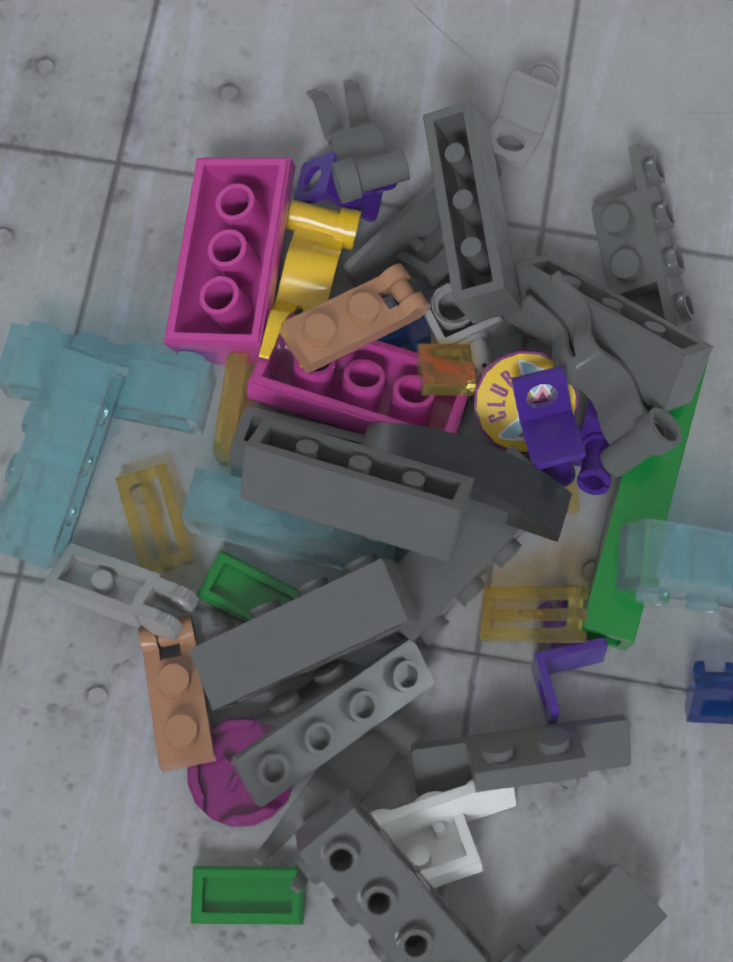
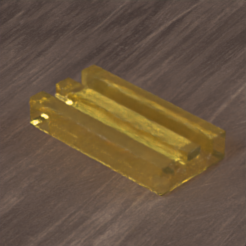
M230 352L226 358L213 442V452L220 466L231 467L230 444L248 402L247 384L252 374L248 354Z
M162 463L115 477L140 567L154 572L161 570L166 572L175 569L174 566L184 564L186 566L195 563L166 464ZM154 478H159L179 552L170 554L150 480ZM138 483L160 558L150 560L130 488L131 485Z
M582 585L484 587L480 639L488 643H585L586 632L581 630L582 621H587V610L583 608V600H588L589 589ZM569 600L568 608L496 609V601ZM567 621V627L494 628V622Z

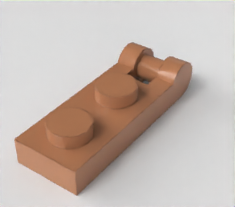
M399 263L386 269L380 276L283 321L279 333L306 374L418 320L429 311L431 304L422 292L414 291L409 283L411 280L410 274L403 264ZM393 295L399 305L389 309L383 299Z
M191 614L176 617L183 625L176 640L152 634L142 625L138 628L144 658L158 764L162 772L217 761L206 692L189 653V649L198 645L196 629ZM180 644L181 656L168 659L162 658V647Z

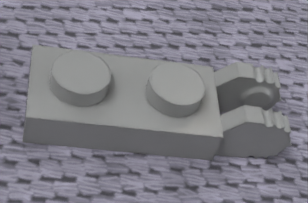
M69 543L43 583L49 596L140 628L142 625L152 634L171 640L177 639L183 625L177 618L167 612L164 613L152 607L157 598L168 607L187 613H192L199 601V598H197L193 591L183 585L180 586L177 583L163 579L160 573L73 543Z

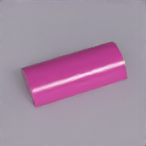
M291 157L196 159L164 343L173 351L194 360L217 365L244 366L258 362L267 321L275 299L295 173V164Z
M293 314V315H291L290 317H288V319H290V318H292V317H294V316H296V315ZM279 334L270 358H259L248 380L247 397L248 400L328 426L364 435L369 423L382 422L419 425L458 434L477 371L375 340L306 374Z

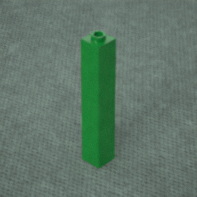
M707 363L692 401L667 411L680 428L682 436L680 444L662 456L652 455L623 476L617 478L576 628L580 638L586 640L606 638L608 646L626 651L635 642Z

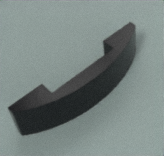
M369 423L361 445L475 478L470 499L509 512L505 523L509 526L555 542L558 541L572 493L545 472L501 449L459 434L403 423Z

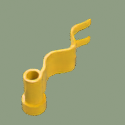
M292 200L286 229L293 230L294 235L285 259L276 301L267 321L259 353L260 358H270L279 337L282 322L293 315L297 308L303 309V312L329 300L342 248L353 249L361 211L342 207L341 211Z

